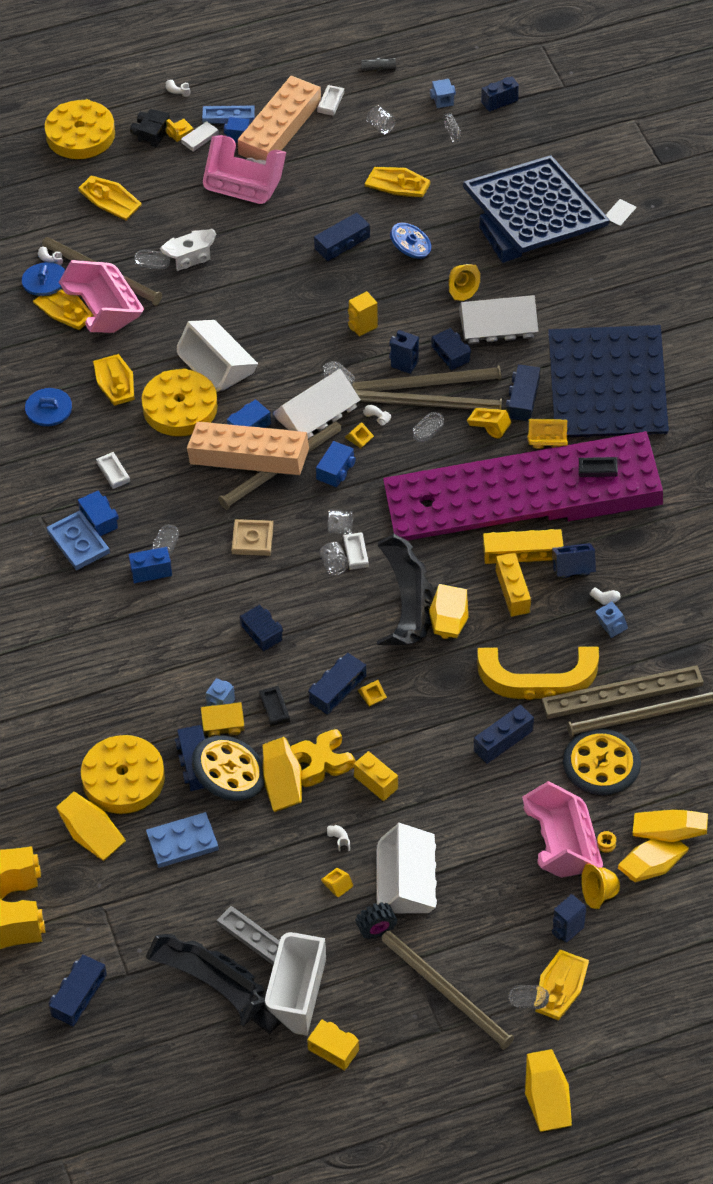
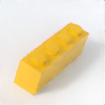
M561 529L483 533L485 564L496 563V556L516 553L518 562L553 560L552 548L563 547Z

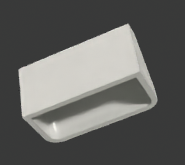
M535 295L461 302L459 306L464 341H468V344L479 343V340L496 342L498 338H505L506 341L515 340L518 336H523V339L534 338V334L538 333Z
M215 320L188 321L177 344L179 357L193 371L206 376L213 383L216 392L224 391L252 375L258 365Z
M339 369L280 406L273 414L288 430L307 432L309 439L313 436L312 432L314 430H323L328 426L327 422L331 419L335 422L343 417L341 413L345 410L349 413L357 408L356 403L361 399L342 370Z
M398 823L381 837L377 845V905L380 902L388 903L394 913H430L436 908V844L434 834Z
M290 932L284 934L280 939L265 997V1005L268 1011L293 1033L308 1035L326 962L325 938Z

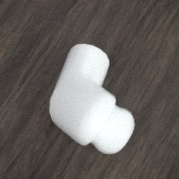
M596 587L590 592V596L603 605H607L610 602L616 603L621 597L618 591L601 592Z

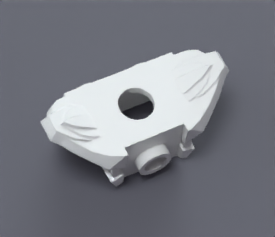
M213 229L192 231V233L176 239L173 237L161 246L160 250L163 254L175 258L177 271L187 269L190 266L210 260V246L217 234Z

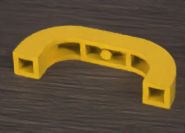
M578 647V664L571 671L561 674L510 673L499 663L498 648H478L477 667L483 683L493 692L513 699H542L587 689L596 678L598 670L599 647Z

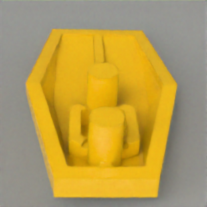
M374 167L365 182L366 187L405 197H423L430 185V180L407 168Z
M90 176L79 187V192L97 207L125 221L142 206V203L123 186L113 181Z
M59 290L51 295L39 296L33 300V303L51 318L78 330L86 325L85 321L88 317H94L78 295H68L63 290Z
M119 354L93 361L97 384L114 406L135 400L133 372Z
M439 584L429 609L434 634L441 635L444 639L449 637L457 638L468 620L467 589Z
M282 737L263 744L264 784L273 811L276 812L301 803V766L287 739Z
M76 792L71 793L56 807L73 840L102 861H105L126 842L105 811Z
M686 810L635 813L633 836L675 842L707 834L708 814Z
M650 839L635 847L618 864V869L634 882L666 874L687 853L689 848L681 841L666 842Z
M559 950L540 975L535 1012L560 1020L581 993L589 960Z
M553 1050L527 1054L525 1095L539 1131L543 1132L572 1126L569 1084Z

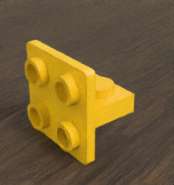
M529 419L527 436L529 445H533V448H544V445H552V448L567 446V420Z

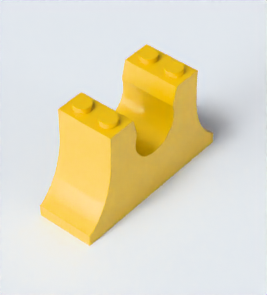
M32 847L0 850V949L13 945L42 942V933H45L42 909L38 910L36 901L6 902L2 900L11 892L26 891L38 887L37 878H41L38 854H33Z

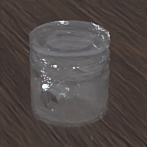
M380 105L373 107L367 115L368 123L382 134H387L395 126L396 118Z
M330 509L328 514V533L344 532V534H347L348 532L351 534L353 511L348 513V511L343 512V510Z
M331 542L320 549L319 555L328 574L338 575L348 568L349 563L339 543Z

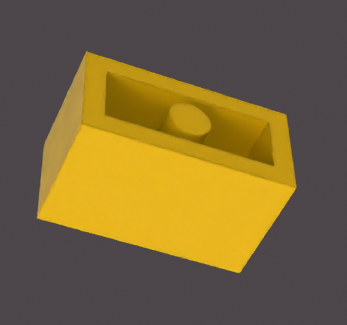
M367 291L349 300L348 325L352 331L361 336L378 327L377 302Z
M241 702L201 707L204 736H221L220 734L224 733L238 735L241 731H244Z
M369 751L354 763V777L381 800L385 801L398 789V775Z
M324 1020L319 1022L307 1039L309 1051L344 1071L359 1051V1040L355 1035L349 1032L345 1033L334 1023H327Z

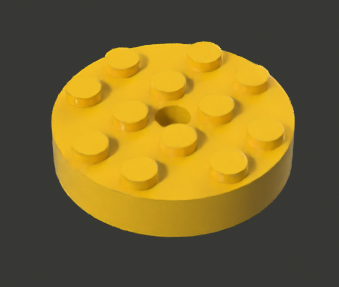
M88 99L60 104L50 112L45 121L47 144L58 155L70 159H86L97 156L107 150L115 138L113 116L105 106Z
M188 369L164 371L149 381L142 393V408L145 420L153 429L166 435H191L197 422L211 423L217 413L216 389L206 376Z
M119 735L104 739L88 751L82 762L81 779L84 792L94 805L104 811L117 814L139 811L150 805L163 788L165 774L162 757L151 743L136 736Z

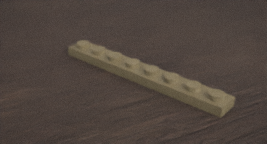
M692 666L542 698V705L547 719L701 687L704 681L698 666Z

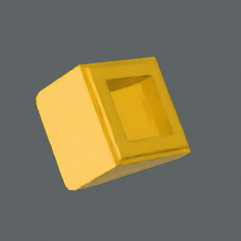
M362 422L345 436L347 440L360 448L374 437Z
M379 680L358 689L368 706L387 698Z
M339 868L334 869L321 879L324 885L337 897H340L353 887L349 874Z

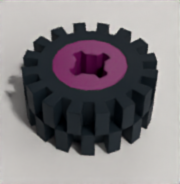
M380 902L379 905L375 903L373 907H366L367 910H362L361 914H358L355 919L361 935L367 939H376L377 936L382 937L386 931L393 930L394 926L397 925V918L390 904H384L383 902Z

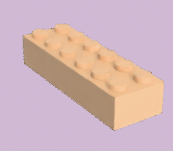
M290 76L238 138V154L246 158H254L255 160H266L270 151H282L318 107L321 101V87Z
M197 422L187 446L190 464L300 475L309 451L307 432Z

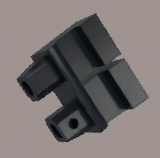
M150 109L148 113L140 111L137 116V123H132L130 126V133L138 136V142L146 140L150 142L151 146L158 147L163 136L166 134V120L170 119L169 113Z

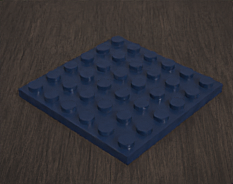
M551 155L473 178L463 183V188L520 253L608 226L610 219Z
M661 325L548 330L554 419L567 420V437L618 436L646 431L647 434H668Z

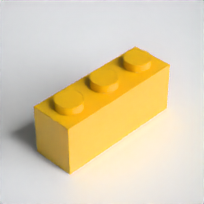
M516 553L496 556V573L511 617L530 613L531 598Z

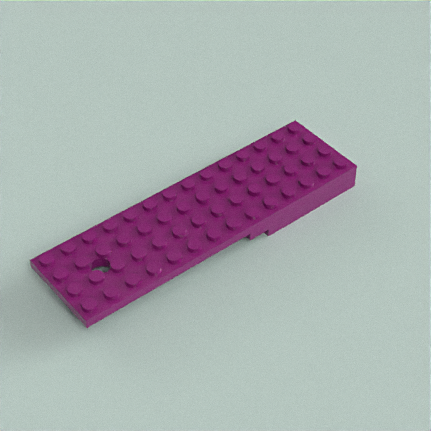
M647 431L383 478L394 534L407 541L548 516L549 520L567 517L568 521L663 505V488ZM617 457L618 476L579 477V458ZM427 500L433 501L430 507H425L421 503Z

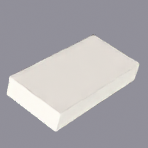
M328 85L317 107V112L334 116L344 95V88Z
M206 121L183 137L181 142L194 152L210 141L212 136H217L219 130Z
M114 452L96 459L99 468L113 489L130 482V477Z
M363 534L343 535L349 570L369 567Z

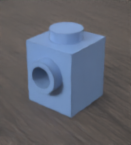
M450 80L432 81L430 96L431 99H434L437 108L453 106L456 92Z
M613 602L595 611L600 625L611 638L628 628L624 615Z
M216 678L206 692L207 706L232 704L235 701L234 686L227 681Z

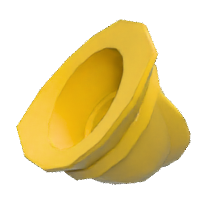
M466 264L454 267L449 275V292L454 300L460 301L471 298L478 290L480 284V272L477 266Z
M585 864L582 872L583 895L586 903L591 908L600 909L603 901L613 898L618 894L620 881L616 874L608 869Z

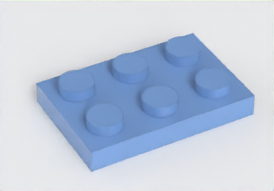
M80 510L46 527L48 534L75 570L110 553L109 547Z
M206 812L146 830L158 868L219 850Z

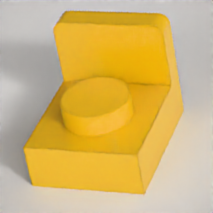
M170 119L166 120V133L176 142L194 130L185 119L173 123Z

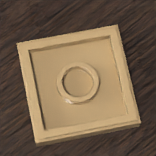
M235 519L232 554L271 556L273 521Z

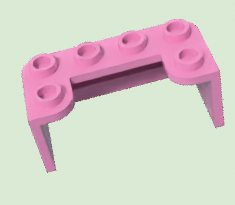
M223 135L212 136L203 177L204 187L209 191L258 204L268 202L281 179L286 152L280 150L270 151L264 165L234 157L236 144L232 138Z
M71 260L59 281L66 294L81 295L93 313L94 317H88L85 321L90 332L115 333L140 317L144 310L119 269L111 263Z
M549 781L522 797L525 813L540 821L541 834L545 840L546 851L538 854V864L543 870L563 878L582 874L585 864L594 865L597 868L603 867L589 812L585 802L580 797Z

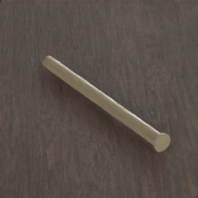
M45 237L42 240L43 247L53 252H61L62 256L69 260L96 262L49 237ZM123 275L135 294L151 301L153 305L159 304L162 299L161 292H155Z
M498 365L497 368L354 382L352 387L354 390L383 391L489 379L501 380V371Z
M355 390L361 399L359 402L475 410V408L502 410V398L500 400Z
M335 421L309 438L308 453L340 432L341 425ZM260 471L225 496H220L218 499L221 506L228 510L230 505L278 473Z
M713 692L571 724L569 721L567 722L568 733L573 738L574 734L713 704Z
M386 931L382 935V941L497 1041L501 1045L500 1048L502 1050L509 1047L514 1040L512 1034H507L391 931Z

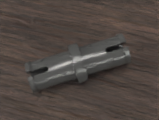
M395 58L361 60L362 71L396 69Z

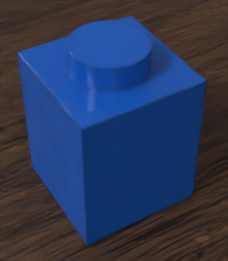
M229 117L228 124L224 125V134L232 138L235 143H238V138L250 125V119Z

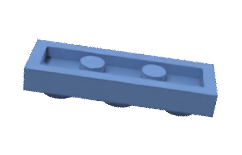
M203 106L202 120L203 123L206 121L208 123H228L229 117L250 119V123H252L255 119V106Z

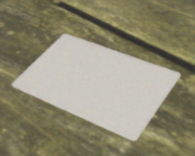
M619 199L606 216L611 222L621 226L636 209V206Z

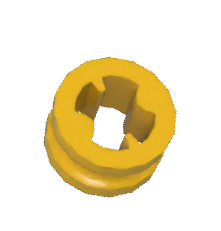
M604 831L598 835L597 844L599 850L609 853L615 849L616 837L612 832ZM603 840H610V844H607V842L603 844Z

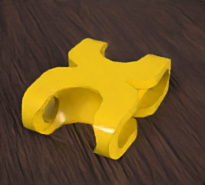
M335 729L320 734L317 737V744L305 740L291 746L298 762L310 765L301 771L302 786L310 787L321 783L325 779V772L332 776H338L354 768L356 760L351 753L336 754L332 752L342 743V735L338 730Z

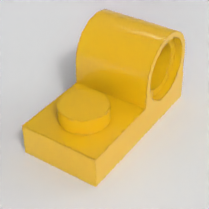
M475 408L467 419L469 426L485 427L488 434L497 439L501 438L511 425L507 411L499 409Z

